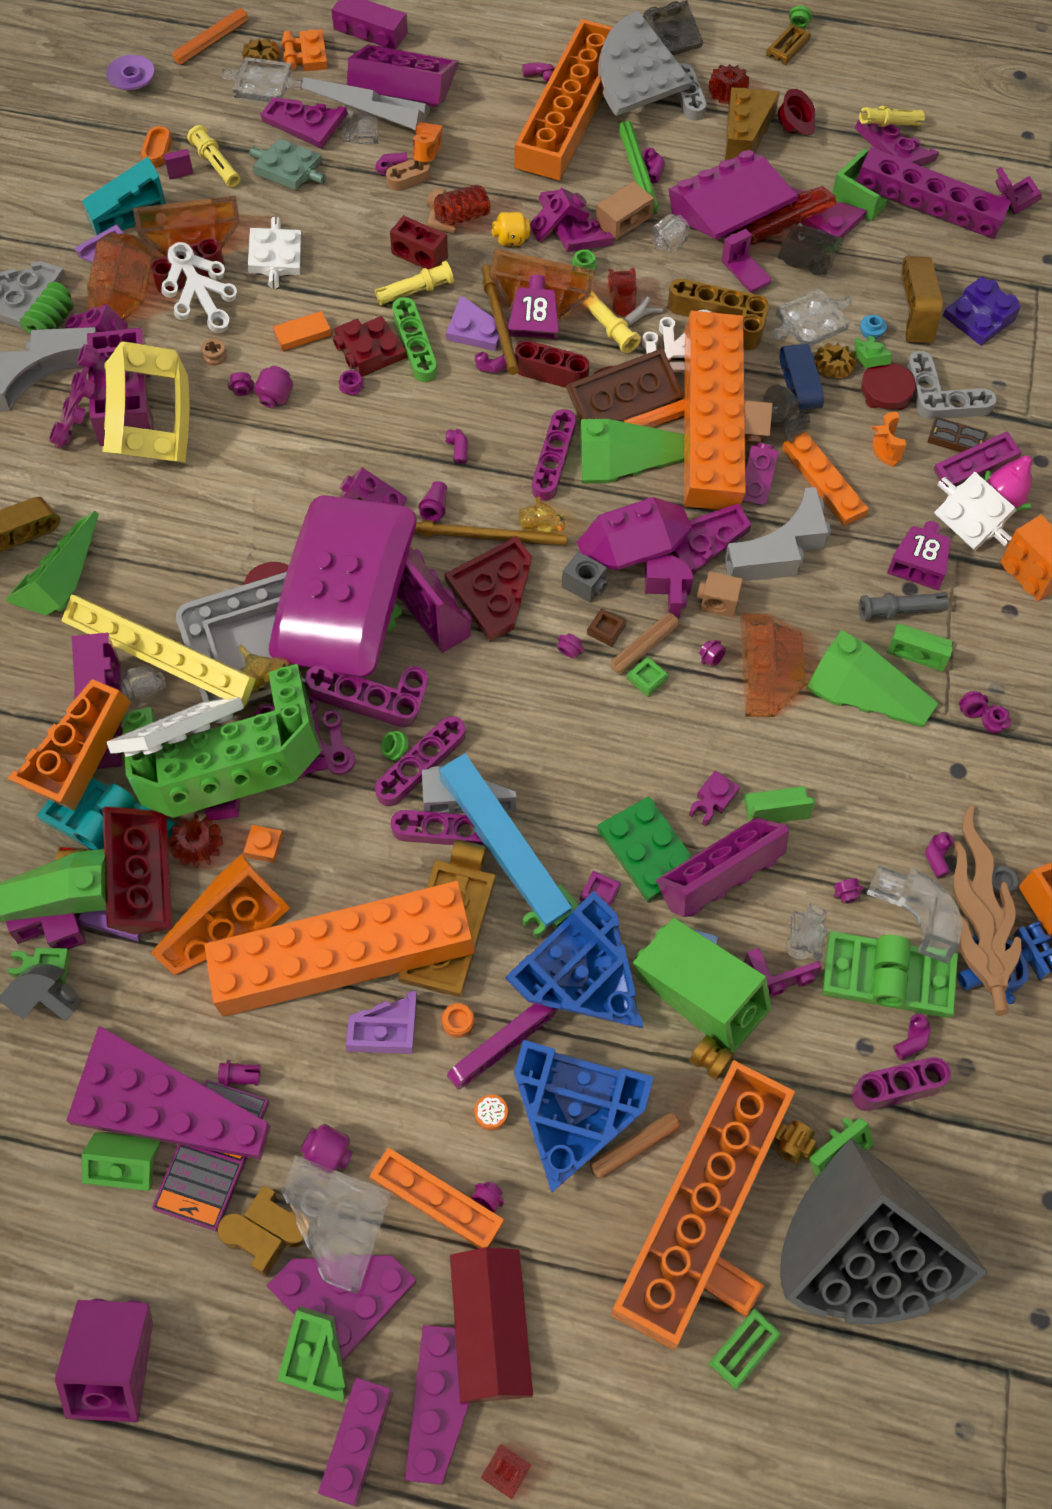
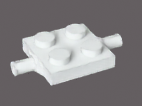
M275 217L271 218V229L250 228L248 273H261L269 276L268 286L272 289L273 281L274 288L279 287V276L300 275L301 230L281 229L282 220L277 217V224H275Z
M976 472L957 487L947 477L941 480L948 487L941 481L938 482L937 486L948 495L946 501L934 512L941 521L974 551L985 541L993 537L1005 548L1008 547L1009 543L1006 540L1010 542L1012 537L1002 528L1005 522L1017 511L1012 504Z

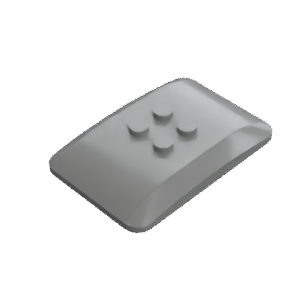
M287 572L187 602L181 605L176 613V621L185 646L256 678L246 705L273 697L268 672L283 667L284 664L275 661L270 656L269 642ZM299 666L300 672L305 682L306 673L310 668ZM199 687L203 702L223 699Z

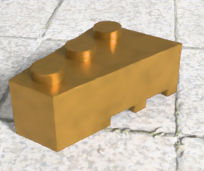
M731 88L725 160L739 156V153L746 150L756 152L763 134L767 132L769 123L776 115L780 91Z

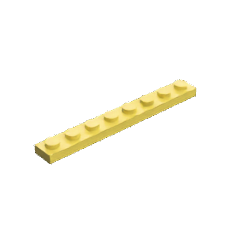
M73 594L70 596L61 620L62 622L87 634L108 632L114 647L223 699L241 697L243 707H246L256 678L87 599Z

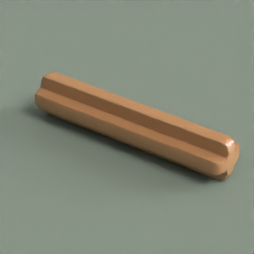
M672 613L664 615L611 660L610 666L612 670L617 674L624 673L678 627V618Z
M668 1112L591 1160L590 1168L597 1178L604 1177L677 1131L680 1127L677 1117L672 1112Z

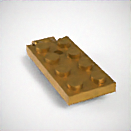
M456 839L450 863L435 860L426 888L458 881L474 948H476L495 884L496 874L481 871L486 858L487 846ZM474 954L408 971H400L398 980L400 983L461 998Z

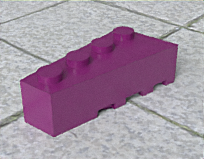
M109 633L72 636L74 699L92 679L121 692V662ZM122 721L112 739L122 736ZM107 748L97 769L122 766V752L111 754L109 748Z

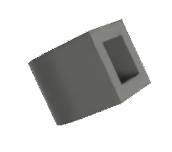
M36 964L26 968L0 995V1002L23 1020L41 1002L66 1022L83 1001L78 997L73 988L68 985H62L57 981L65 971L52 964Z

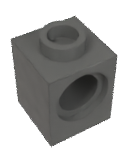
M577 552L562 572V587L591 603L597 594L601 595L607 587V567Z

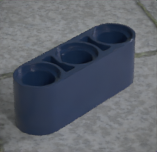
M809 344L781 346L779 353L780 365L793 410L821 409L824 404V393Z

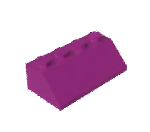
M756 817L656 879L670 911L684 918L694 916L708 902L723 898L727 894V890L735 885H741L751 880L752 875L757 871L775 865L777 863L776 859L786 854L789 835L787 825Z

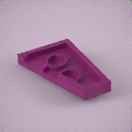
M273 97L260 116L263 122L322 149L348 115L347 108L342 106L332 109L326 108L325 104L317 103L316 106L303 105L301 101Z
M858 120L855 129L874 148L919 166L935 161L939 154L933 148L928 151L919 146L921 141L914 137L909 139L899 134L900 129L894 125L879 127L878 124H862Z
M559 190L540 193L539 201L543 208ZM566 214L554 228L566 252L611 246L614 241V237L609 232L604 233L599 228L600 223L594 218H587L583 222Z
M739 503L689 520L692 531L685 536L672 554L683 560L691 569L692 574H694L726 550L728 543H735L748 533L751 523Z

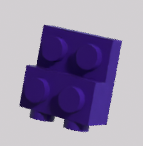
M982 276L965 288L962 297L945 308L943 317L982 346L1016 320L1021 305L1016 296L1013 294L1006 295L1001 291L995 280H987Z

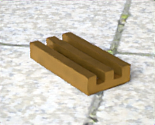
M791 23L767 48L766 56L770 58L774 55L775 61L778 62L782 59V64L786 65L810 40L811 33ZM786 41V44L780 50H778L781 47V45Z

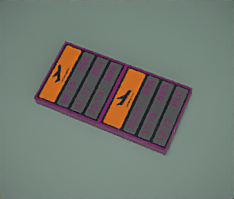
M207 1079L205 1080L203 1086L263 1120L269 1105L268 1099ZM178 1145L152 1209L156 1212L218 1232L219 1222L226 1213L248 1157Z

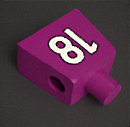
M531 275L529 288L517 289L508 324L510 336L558 340L555 291L545 290V276Z
M934 521L926 522L923 528L912 526L894 553L887 574L939 590L946 574L950 539L939 534L941 526Z

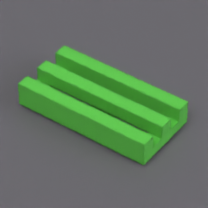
M754 1308L708 1365L715 1369L719 1376L736 1390L782 1333ZM756 1320L760 1324L724 1367L720 1363L722 1358L751 1323ZM767 1330L771 1335L735 1378L730 1372L762 1333Z

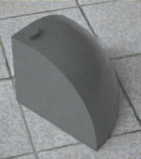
M851 1138L825 1166L824 1170L819 1173L800 1202L787 1231L780 1264L781 1286L786 1300L817 1316L826 1318L829 1315L844 1318L846 1323L851 1324L891 1323L926 1314L931 1311L930 1306L948 1297L950 1301L956 1299L974 1286L987 1273L983 1264L962 1237L915 1189Z

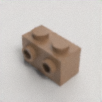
M633 181L596 205L595 220L600 223L599 227L604 232H609L614 237V240H617L652 217L654 197Z

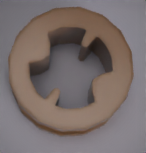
M215 338L208 339L202 344L201 351L203 359L207 364L219 365L226 360L225 345L221 340Z

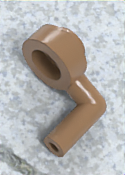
M435 187L433 192H429L427 198V207H430L427 226L439 231L455 234L457 224L438 220L445 210L447 190Z

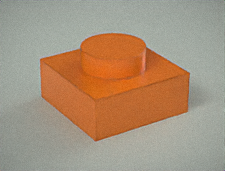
M252 825L243 852L246 858L275 863L283 838L282 830Z

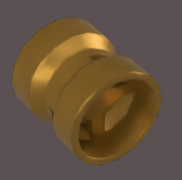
M707 1034L692 1053L689 1062L696 1067L706 1068L707 1075L717 1081L735 1054L727 1048L719 1049V1046L716 1045V1040Z

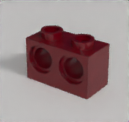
M403 215L390 231L391 252L399 258L428 270L442 265V262L448 258L447 234Z

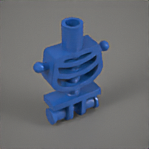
M1041 921L1029 925L1026 929L1022 926L1013 934L1014 938L1019 937L1021 939V954L1016 966L1018 980L1016 981L1015 970L1008 980V987L1005 992L1008 1004L1015 1002L1016 998L1012 993L1018 991L1028 980V962L1039 981L1045 979L1050 972L1052 974V948L1048 945L1052 937L1050 934H1045L1041 927ZM975 934L972 936L974 942L978 945V937ZM1009 939L1006 942L1005 951L1008 950L1013 943ZM1042 947L1044 951L1039 953L1037 948ZM1045 960L1047 961V963H1048V965L1050 966L1051 970H1049L1048 966H1047L1046 963H1045ZM970 968L957 974L958 981L964 990H969L983 984Z

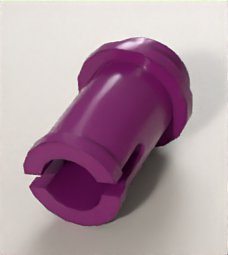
M227 1060L226 1063L219 1064L218 1083H224V1086H229V1083L259 1086L261 1065L231 1063V1060Z

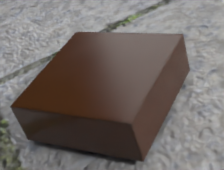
M601 608L588 627L587 635L612 647L625 628L626 620Z

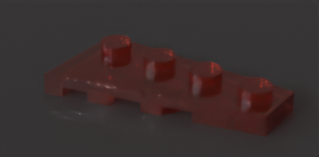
M824 186L798 193V200L732 233L736 234L747 229L752 235L750 245L757 244L762 239L778 234L794 224L802 223L805 219L823 213L828 208L837 205L836 196Z

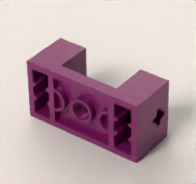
M141 328L87 333V345L96 348V351L100 353L96 368L90 367L88 371V380L95 383L93 394L89 399L90 420L100 446H104L105 362L110 358L120 342L146 345ZM125 371L124 426L154 430V421L146 389V378L151 377V375Z

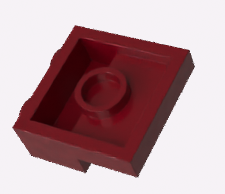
M382 316L363 324L357 318L334 328L335 336H333V342L336 349L344 353L348 367L359 372L361 377L407 358L405 348Z

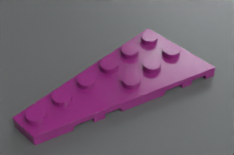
M98 1026L66 1120L69 1124L260 1160L262 1159L271 1127L266 1121L101 1026Z

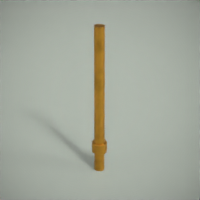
M486 264L481 268L484 278L482 281L483 288L489 297L508 373L515 375L519 369L498 294V281L493 276L491 266Z
M434 520L417 522L414 532L421 533L423 537L445 535L508 541L517 536L521 542L562 546L567 544L566 534L436 524Z

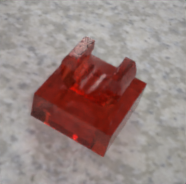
M500 1444L482 1474L481 1479L512 1500L532 1465Z

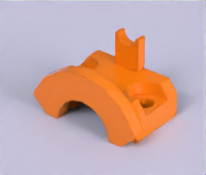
M888 412L883 417V425L872 427V430L876 431L872 441V449L879 460L892 467H895L901 461L906 448L905 439L894 437V432L899 422L898 412Z

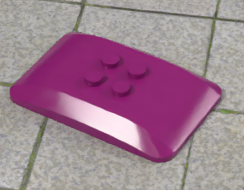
M328 495L318 496L311 502L296 541L274 619L269 642V654L275 661L289 665L298 664V666L306 668L323 665L329 671L355 677H367L375 671L417 524L416 515L410 508Z

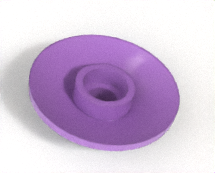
M125 55L109 64L106 75L109 83L114 87L122 90H135L146 86L152 81L155 69L152 62L143 56Z

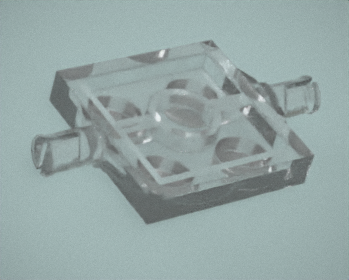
M245 57L242 66L237 70L225 68L222 70V79L236 81L233 87L234 97L247 100L270 102L273 97L283 98L288 88L302 90L303 79L290 78L292 66L291 63Z
M820 288L777 307L776 316L784 325L773 329V335L778 340L791 334L800 344L808 343L811 347L848 330L850 322L845 318L841 310L852 306V300L849 296H845L840 300L834 301L827 297Z

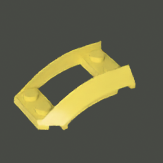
M120 342L104 365V368H106L105 438L102 452L186 463L190 408L188 374L177 351L130 342ZM125 371L174 379L175 416L173 433L124 426Z

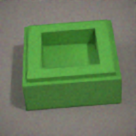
M649 657L645 658L627 674V679L647 697L663 685L669 677V674Z

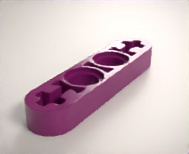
M567 409L554 412L532 480V493L539 500L547 501L552 499L556 495L576 424L575 414ZM562 421H567L564 426V431H561L560 424L562 423ZM554 440H560L564 442V446L555 448L550 443ZM554 461L558 464V467L548 469L544 466V463ZM544 479H549L546 489H542Z
M455 716L446 717L441 720L376 782L375 792L377 800L384 806H394L402 801L422 782V770L438 766L462 744L466 736L464 722ZM457 728L458 734L450 733L447 736V729L454 730ZM429 745H434L440 749V752L436 756L428 757L423 753V750ZM407 765H415L418 767L419 772L415 776L408 777L402 773V770ZM394 787L395 794L392 795L388 792L384 795L383 788L391 789Z
M400 810L391 819L392 833L395 838L401 841L454 845L455 840L459 839L484 845L476 832L469 837H462L458 834V828L462 825L468 824L474 828L467 815ZM407 820L410 826L407 827V830L403 831L400 825L403 824V821ZM418 821H422V833L418 832ZM432 822H440L443 824L444 830L434 835L427 831V826Z
M534 1003L458 1062L448 1072L447 1077L458 1090L464 1088L551 1020L556 1014L557 1009Z

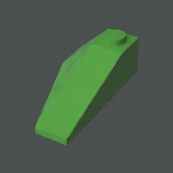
M581 419L580 457L582 484L612 483L618 481V477L628 474L636 476L642 474V470L652 467L660 469L684 462V434L611 419Z
M93 511L79 519L57 542L58 547L54 548L39 561L41 566L31 574H26L5 600L10 604L45 616L55 610L58 612L63 611L67 607L69 597L77 587L99 514Z
M843 630L839 632L827 649L806 687L807 690L831 704L842 706L843 703L858 707L859 711L869 713V711L886 714L889 719L924 727L938 705V702L869 645Z
M104 849L75 852L0 882V921L106 910Z

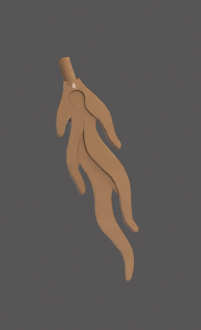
M971 805L964 815L962 832L975 860V877L973 882L968 878L966 851L959 841H954L952 847L957 856L953 879V890L959 907L976 932L979 944L977 945L974 942L969 926L961 915H956L955 924L959 933L961 954L965 962L984 984L987 992L992 993L995 1015L1004 1016L1008 1014L1005 992L1008 987V980L1014 972L1021 954V939L1015 937L1011 947L1005 951L1006 942L1015 922V905L1006 882L1001 883L999 891L1003 909H1001L995 898L992 885L994 857L974 829V806Z

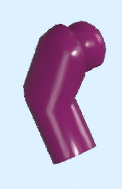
M548 63L522 64L523 77L543 75V80L546 82L549 81L555 70V67Z
M647 148L643 152L644 162L650 169L649 177L651 182L657 183L664 170L665 161L654 148Z
M407 152L382 155L376 163V171L381 175H386L388 168L408 161Z
M460 429L447 430L446 443L454 444L453 461L460 464L467 463V437Z
M922 1014L913 1015L910 1019L907 1039L893 1046L894 1052L900 1060H904L928 1046L931 1029L926 1016Z

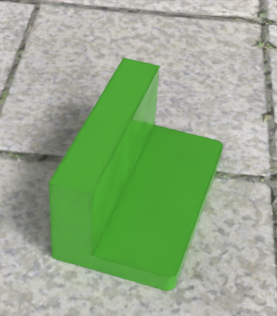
M897 624L887 654L943 672L951 656L953 642L909 626Z
M805 786L749 793L744 796V804L749 821L756 817L776 823L809 819L815 806L814 798H807Z
M94 1133L82 1152V1183L150 1191L153 1185L154 1158L161 1147V1141L128 1135Z

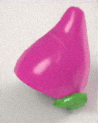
M1027 455L1007 463L993 474L990 471H986L984 479L1016 508V512L1032 508L1031 504L1027 503V499L1032 486L1031 465L1033 459Z

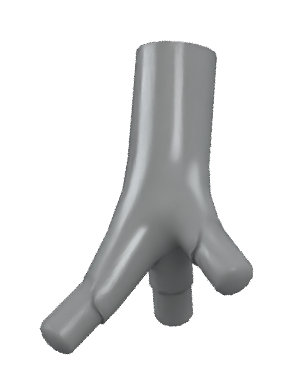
M647 296L645 300L642 299L640 301V305L628 314L624 320L630 327L643 316L653 313L662 314L663 309L647 307L651 300Z

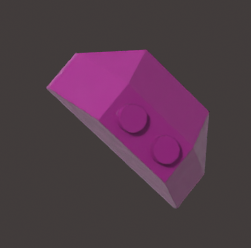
M651 497L598 515L577 541V546L580 553L606 566L607 569L620 570L673 552L685 536L692 531V526L683 506Z

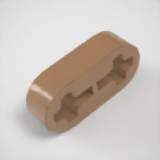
M411 159L388 168L386 171L387 186L391 190L400 191L427 181L431 175L430 163Z

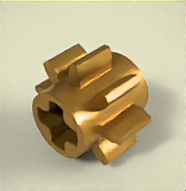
M793 1120L789 1126L781 1123L774 1137L776 1139L775 1143L778 1144L777 1153L794 1164H798L802 1157L810 1161L809 1158L817 1149L815 1145L817 1141L813 1139L815 1132L800 1121Z

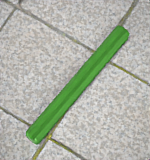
M622 121L619 124V132L635 182L654 197L653 214H656L659 205L633 125L630 121Z

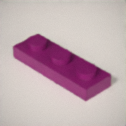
M1006 431L935 464L934 471L946 487L948 486L941 480L944 477H947L957 487L963 484L974 472L982 476L986 474V471H992L1020 458L1022 452L1009 432Z

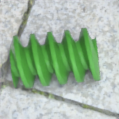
M58 282L48 283L47 288L42 291L41 295L30 306V309L24 313V317L20 319L19 323L22 328L29 334H31V330L57 329V326L63 323V319L68 317V311L74 309L70 292Z

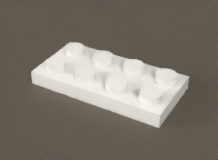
M241 697L196 704L107 741L111 754L124 752L125 757L142 751L144 755L163 749L161 744L168 741V744L180 742L187 738L186 733L190 731L194 734L210 729L209 723L213 721L222 723L233 719V713L244 709Z

